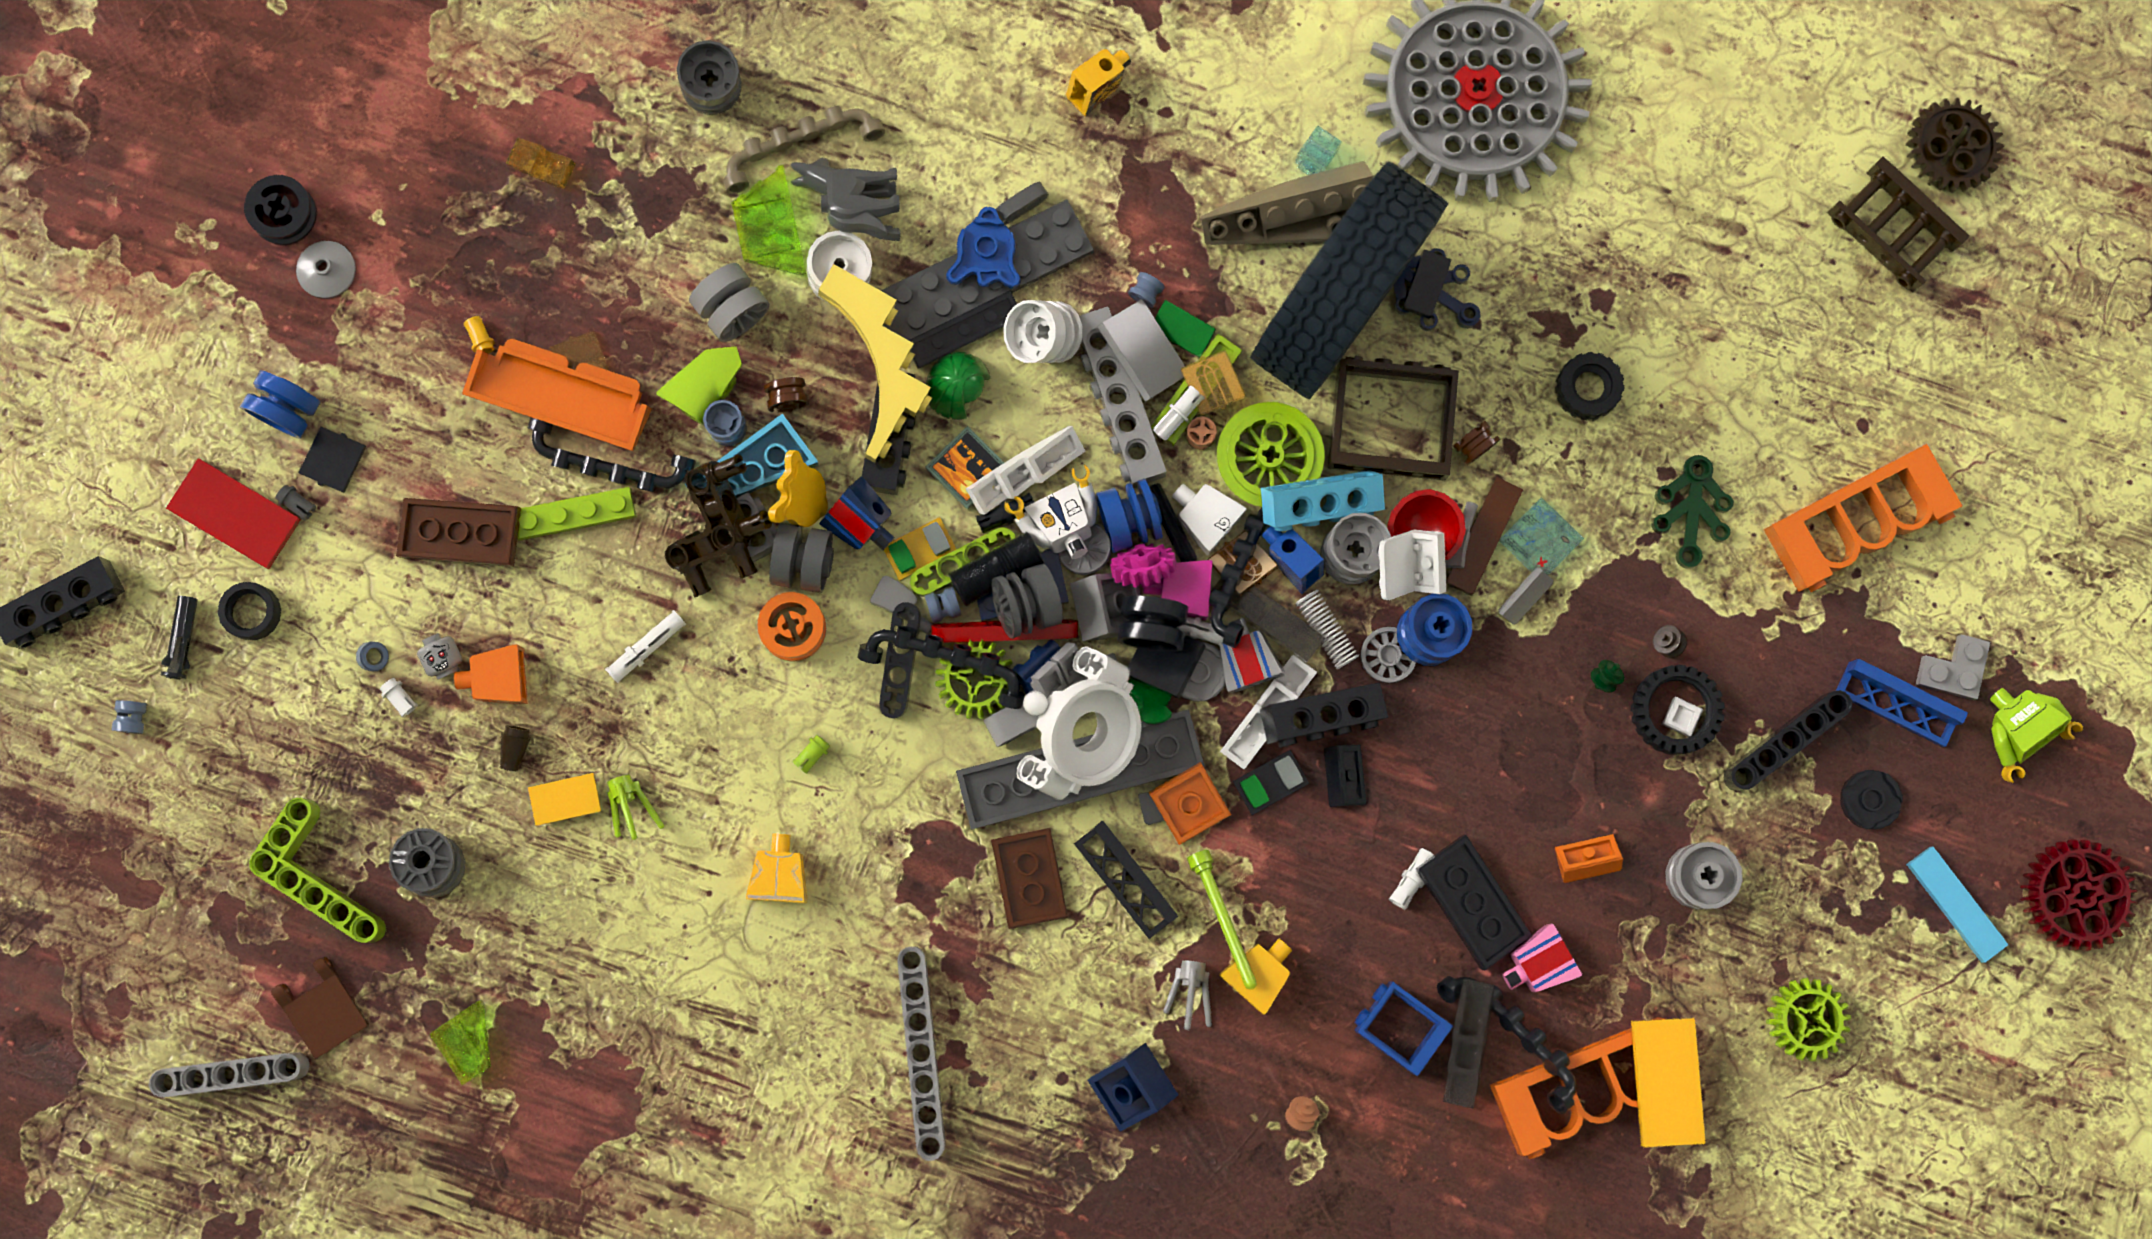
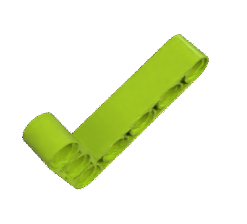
M291 799L249 860L251 871L354 940L361 943H375L381 940L385 935L386 925L379 916L292 860L318 821L320 808L315 801L310 799ZM305 804L308 813L304 819L300 820L297 816V810L301 805ZM288 830L290 840L283 846L280 842V835L283 831ZM266 856H270L273 860V865L266 872L263 868V860ZM295 872L298 876V882L295 887L291 888L288 885V876ZM320 888L323 892V899L319 904H316L313 901V893L316 889ZM344 904L347 906L349 914L345 920L341 921L338 917V909ZM367 921H370L374 926L373 934L370 937H366L363 933V926Z

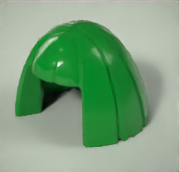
M966 352L949 353L937 360V363L930 369L925 383L931 387L928 396L932 397L929 403L930 407L937 414L948 419H967L965 404L975 401L982 394L984 380L991 378L985 363L978 357Z

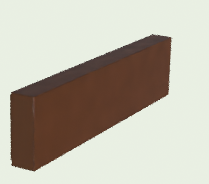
M1499 477L1494 479L1470 529L1471 535L1465 556L1464 568L1451 569L1446 579L1447 585L1470 596L1474 594L1523 489Z

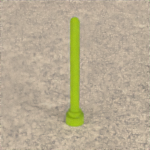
M1209 850L1196 852L1187 858L1190 869L1195 871L1196 875H1200L1243 983L1247 989L1252 990L1256 987L1257 982L1211 872L1213 869V858Z

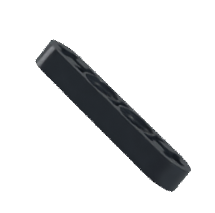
M909 602L898 604L892 614L890 630L896 631L897 626L904 625V619L899 618V613L905 612L906 607H909L910 613L915 614L914 620L908 621L907 626L915 630L914 637L918 638L921 622L919 608ZM888 642L879 708L885 717L899 718L904 715L908 708L916 650L910 649L905 654H899L894 648V643ZM896 666L902 667L906 672V678L900 684L893 683L890 679V672ZM888 686L895 689L904 688V694L897 693L896 701L901 703V709H895L894 714L890 713L891 709L889 707H886V701H891L893 698V692H887Z

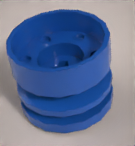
M1145 478L1137 481L1138 495H1136L1131 483L1126 484L1127 498L1121 499L1115 487L1096 493L1102 523L1110 538L1113 553L1132 548V534L1136 532L1143 544L1148 543L1146 529H1150L1155 541L1163 538L1160 508L1156 496L1150 490Z

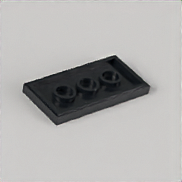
M1467 835L1460 836L1415 868L1481 970L1488 969L1532 937L1530 931Z

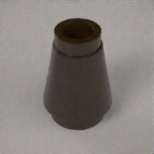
M511 725L505 726L504 732H501V769L518 771L531 740L528 737L530 730Z

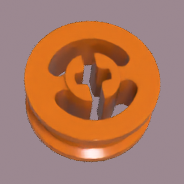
M785 592L774 596L763 606L758 617L757 626L761 641L774 656L782 660L800 661L812 656L821 647L826 636V621L822 611L810 597L801 593ZM800 607L807 611L805 615H800L795 611H788L794 623L798 624L795 626V629L801 639L805 637L809 626H813L812 633L804 643L798 646H782L778 643L780 638H784L789 642L796 641L792 633L787 629L789 624L783 614L778 618L777 626L772 628L773 620L785 608Z

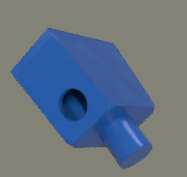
M1270 526L1262 534V537L1270 544V558L1301 594L1324 576V559L1296 531L1291 529L1283 533L1282 531H1276L1274 527Z

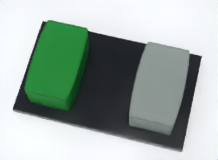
M1291 750L1233 781L1251 815L1258 813L1309 784Z

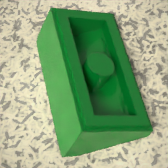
M1167 300L1163 302L1155 317V320L1170 342L1198 358H1201L1216 330L1214 327Z

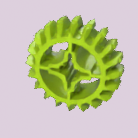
M983 639L979 642V647H974V642L971 640L968 642V646L972 648L970 654L972 656L975 655V657L982 658V654L985 652L995 654L994 651L997 645L994 642L990 644L988 649L984 648L985 641ZM1004 649L996 654L1000 657V665L1010 667L1013 664L1011 659L1001 661L1006 655ZM940 658V664L945 666L946 669H936L935 673L938 676L944 677V680L936 681L935 685L939 688H946L938 695L940 699L950 696V699L945 704L948 709L956 703L958 705L955 709L956 715L959 716L963 708L967 709V719L972 718L973 710L977 711L979 719H983L984 714L982 710L988 708L989 714L993 715L995 713L992 707L994 704L1000 709L1005 708L998 702L1001 689L1008 688L1005 679L986 676L980 673V677L984 676L985 680L983 682L979 681L977 686H975L974 693H972L971 680L967 681L966 677L973 676L976 669L969 668L967 670L955 671L953 670L955 665H952L950 661ZM951 679L958 680V682L968 686L967 701H964L955 694L951 686ZM985 687H998V690L991 698L976 703L981 689Z
M1801 978L1800 985L1796 980L1789 981L1790 990L1785 986L1779 988L1782 998L1776 995L1771 997V1000L1777 1006L1767 1008L1769 1013H1774V1019L1769 1018L1766 1020V1023L1775 1025V1029L1771 1030L1769 1035L1771 1037L1780 1036L1775 1045L1780 1048L1786 1046V1055L1792 1056L1795 1053L1797 1060L1803 1061L1807 1056L1809 1061L1815 1062L1817 1056L1821 1059H1827L1828 1050L1832 1053H1837L1839 1050L1835 1042L1845 1044L1846 1039L1841 1036V1033H1849L1851 1029L1848 1026H1843L1844 1020L1849 1021L1852 1017L1842 1013L1849 1005L1844 1002L1838 1003L1842 994L1840 992L1831 994L1833 987L1831 984L1822 986L1819 979H1814L1810 983L1808 978ZM1811 994L1816 996L1813 1002H1809L1804 1008L1792 1004L1803 995ZM1826 1007L1830 1017L1829 1024L1825 1022L1823 1017ZM1802 1014H1809L1810 1020L1815 1025H1807L1808 1021ZM1787 1015H1790L1794 1021V1027L1791 1032L1787 1023ZM1814 1031L1825 1035L1814 1044H1802L1805 1037L1808 1038Z

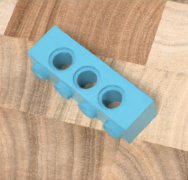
M1370 470L1261 488L1263 523L1274 527L1276 531L1293 529L1292 525L1296 524L1317 526L1320 525V520L1329 519L1331 522H1339L1341 518L1352 513H1367L1374 516L1375 511L1385 510L1383 475ZM1353 491V499L1348 503V495ZM1326 495V503L1321 508V499ZM1299 500V507L1293 512V505Z

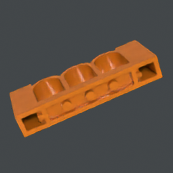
M1925 444L1765 528L1764 532L1798 592L1806 588L1813 592L1827 584L1824 579L1833 575L1832 572L1844 569L1856 561L1859 553L1869 554L1876 552L1891 543L1895 535L1912 533L1935 520L1940 525L1956 517L1953 511L1962 507V504L1929 446ZM1896 473L1898 474L1917 509V517L1913 524H1904L1894 516L1877 483ZM1862 492L1881 527V537L1876 544L1868 543L1858 535L1840 504L1841 502ZM1824 511L1827 512L1845 546V556L1840 563L1832 562L1824 557L1806 527L1805 521Z
M1657 1017L1652 1020H1663L1665 1018ZM1632 1028L1566 1054L1570 1060V1064L1567 1066L1569 1070L1597 1060L1611 1098L1609 1106L1604 1112L1592 1116L1584 1110L1576 1092L1573 1097L1575 1104L1571 1108L1570 1121L1561 1130L1550 1131L1545 1127L1528 1088L1554 1076L1546 1071L1543 1063L1490 1084L1518 1155L1523 1157L1527 1155L1528 1159L1536 1158L1546 1153L1544 1148L1551 1146L1549 1138L1563 1140L1572 1137L1582 1126L1583 1120L1597 1124L1607 1123L1618 1116L1623 1104L1638 1108L1637 1099L1631 1100L1623 1093L1608 1058V1054L1633 1045ZM1559 1078L1561 1086L1564 1087L1563 1081Z

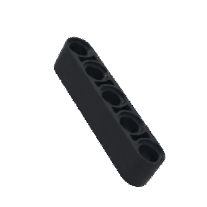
M1841 690L1832 691L1820 696L1729 766L1723 776L1725 785L1733 791L1748 790L1757 785L1848 715L1852 709L1850 696ZM1831 698L1836 699L1839 703L1837 713L1833 712L1829 707ZM1808 715L1812 716L1816 721L1814 731L1810 730L1806 725ZM1785 733L1789 734L1793 739V745L1790 749L1786 748L1782 742ZM1761 751L1767 753L1770 758L1767 767L1763 766L1759 761ZM1738 769L1746 774L1744 785L1739 784L1735 779Z

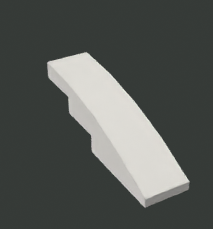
M1068 426L995 468L967 487L966 491L979 514H986L1007 498L1014 499V496H1018L1034 483L1044 482L1084 453L1085 449L1073 427Z
M1294 654L1283 667L1286 675L1272 681L1220 751L1243 769L1247 767L1267 740L1259 709L1270 704L1298 699L1317 673V671Z

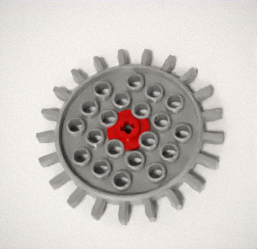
M1411 0V7L1420 18L1412 28L1406 26L1393 15L1390 16L1386 24L1393 33L1402 39L1397 49L1395 50L1374 42L1370 54L1391 63L1388 75L1365 73L1363 85L1386 88V102L1368 105L1365 109V116L1377 117L1389 114L1394 128L1383 132L1376 141L1377 146L1389 145L1394 140L1400 138L1409 152L1401 158L1398 167L1405 171L1417 158L1432 168L1426 176L1424 183L1430 189L1436 184L1440 173L1456 177V201H1462L1467 191L1468 180H1485L1487 198L1489 202H1495L1499 192L1496 178L1509 174L1512 175L1516 187L1521 194L1527 192L1530 184L1522 168L1532 161L1536 162L1542 171L1551 177L1558 167L1544 153V150L1553 142L1572 153L1578 142L1558 129L1563 119L1585 123L1590 113L1587 110L1567 105L1569 92L1588 91L1592 85V80L1584 78L1568 79L1565 65L1576 63L1582 59L1585 51L1582 47L1560 54L1553 40L1560 37L1569 25L1566 19L1556 23L1548 31H1545L1535 22L1534 19L1540 14L1545 0H1536L1532 3L1526 14L1511 8L1510 3L1512 0H1501L1500 4L1483 0L1458 3L1455 0H1442L1444 7L1433 12L1428 9L1423 0ZM1474 28L1479 31L1480 37L1476 39L1471 38L1467 35L1466 30ZM1495 28H1506L1509 36L1500 37L1497 35ZM1447 30L1452 38L1443 40L1438 36L1437 31ZM1530 53L1536 54L1540 59V63H1530L1526 55ZM1477 56L1482 60L1483 65L1473 66L1469 63L1468 58ZM1497 56H1508L1511 59V64H1501ZM1447 57L1452 60L1454 66L1445 68L1440 64L1439 59ZM1412 59H1420L1425 67L1415 69L1410 61ZM1531 81L1540 83L1542 91H1532L1528 83ZM1509 83L1513 87L1514 92H1503L1499 84ZM1444 85L1452 86L1456 94L1447 96L1442 92L1441 87ZM1422 87L1426 90L1427 95L1425 97H1417L1412 92V88ZM1477 88L1481 89L1477 93L1473 91ZM1505 110L1513 112L1516 120L1506 121L1502 117L1501 112ZM1531 110H1541L1545 119H1534L1531 115ZM1474 112H1481L1486 116L1487 121L1479 123L1474 120L1472 114ZM1452 113L1457 117L1458 122L1449 124L1444 120L1443 115ZM1419 114L1426 116L1429 124H1417L1414 116ZM1508 138L1515 140L1518 148L1514 150L1508 149L1504 145V140ZM1476 140H1484L1488 144L1489 149L1480 151L1475 147L1474 142ZM1448 141L1456 142L1460 147V151L1450 152L1447 150L1445 143Z

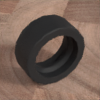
M241 582L231 586L224 592L219 601L217 613L221 625L228 633L244 640L255 641L267 637L275 630L280 621L281 606L279 599L268 588L254 582ZM246 594L260 596L265 601L267 607L266 616L262 623L251 629L242 628L233 618L234 605L239 598Z

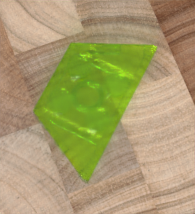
M779 165L769 177L763 181H758L751 187L749 192L741 194L731 202L742 257L745 262L805 276L807 272L784 165Z

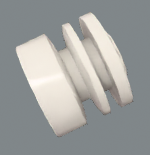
M1022 301L1011 309L1004 323V341L1007 349L1014 358L1024 363H1063L1071 359L1079 350L1083 338V328L1078 313L1072 306L1061 301Z

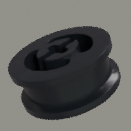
M272 175L259 180L250 188L244 202V212L250 226L264 240L276 245H291L301 241L311 232L317 218L316 204L312 196L297 180L285 175ZM287 193L297 196L299 205L295 207L285 195L282 198L280 194ZM264 213H266V215L276 225H278L279 223L282 227H270L265 225L263 221Z

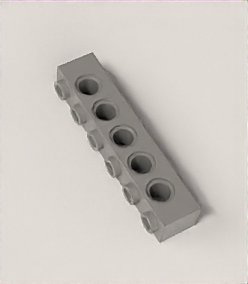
M1109 307L1080 315L1083 328L1081 345L1085 353L1081 355L1082 364L1086 372L1091 371L1094 382L1090 383L1095 399L1100 398L1104 409L1100 410L1101 418L1105 427H1111L1113 437L1109 439L1114 454L1120 453L1123 461L1119 468L1124 482L1130 481L1133 488L1138 487V480L1145 478L1147 483L1166 477L1167 471L1138 389L1097 327L1112 317ZM1095 338H1101L1106 342V346L1102 349H1094L1090 342ZM1105 365H1110L1115 368L1116 373L1111 377H1105L1099 370ZM1119 392L1125 396L1126 400L1122 404H1114L1110 401L1109 396ZM1123 420H1131L1135 424V429L1131 432H1124L1120 429L1119 423ZM1133 447H1139L1143 449L1145 456L1142 459L1135 460L1129 456L1128 452Z

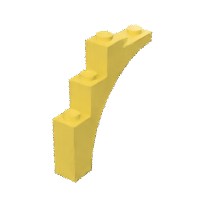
M833 264L819 288L818 296L837 308L850 321L866 344L874 363L879 386V415L875 433L865 453V458L875 463L878 457L884 459L892 446V443L888 441L892 432L899 433L907 417L903 413L905 412L915 418L918 411L925 412L932 397L928 396L931 387L900 370L901 368L908 369L915 354L911 352L914 343L884 327L885 324L890 326L898 313V310L894 308L897 300Z

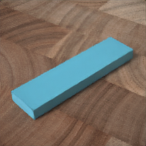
M1933 846L1927 848L1906 864L1981 963H1986L2009 945Z

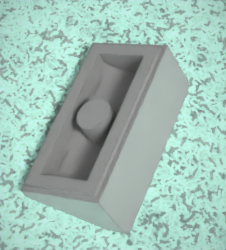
M1536 567L1498 609V612L1512 624H1517L1553 584V579L1541 568Z

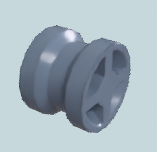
M1140 272L1137 276V284L1130 288L1128 294L1137 302L1143 299L1147 307L1153 308L1156 303L1155 298L1157 294L1162 293L1165 286L1157 278Z

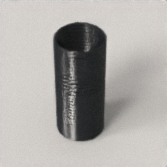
M1025 531L1022 535L1020 534V536L1009 540V542L1003 543L1002 546L996 547L993 551L990 550V552L988 551L983 556L975 558L972 562L970 561L967 565L959 567L954 572L951 571L948 575L964 605L968 606L970 603L973 604L976 600L978 601V599L992 593L993 578L999 576L1006 578L1010 572L1016 573L1020 578L1023 569L1045 563L1032 537Z

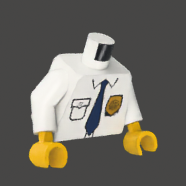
M1085 464L1086 475L1083 478L1076 477L1074 467L1071 471L1073 478L1080 484L1078 488L1073 483L1024 507V502L1020 497L1014 496L1018 502V509L1015 511L1010 509L1007 502L1004 504L1005 511L1016 516L1015 522L1022 533L1028 532L1036 545L1042 548H1050L1053 553H1059L1067 549L1072 559L1081 558L1088 552L1083 541L1092 536L1090 527L1096 523L1098 502L1092 483H1088L1087 479L1089 478L1090 470Z

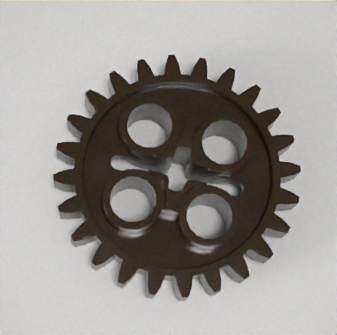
M1958 97L1951 104L1945 98L1940 104L1934 102L1928 107L1929 110L1925 108L1919 113L1920 117H1917L1912 122L1914 127L1907 132V135L1912 137V139L1906 142L1905 146L1913 148L1907 154V158H1916V162L1911 168L1920 167L1922 169L1918 177L1929 176L1927 185L1930 186L1937 181L1939 182V191L1949 185L1950 193L1955 192L1958 187H1960L1962 192H1965L1970 188V185L1974 189L1978 187L1981 181L1985 182L1991 177L1990 173L1998 169L1995 163H1998L2003 156L1997 152L2004 148V144L1998 143L1996 140L2003 136V133L1994 132L1993 129L1999 123H1989L1988 119L1992 113L1989 112L1982 115L1980 113L1982 110L1981 104L1972 109L1971 100H1968L1962 106ZM1945 121L1950 122L1953 125L1954 130L1949 129L1946 126ZM1968 125L1969 128L1956 144L1955 151L1948 157L1945 166H1942L1941 161L1953 147L1954 140L1962 133L1964 126ZM1970 137L1976 138L1979 146L1974 145ZM1930 144L1935 145L1939 149V154L1932 151ZM1955 160L1961 161L1964 169H1960L1956 165Z

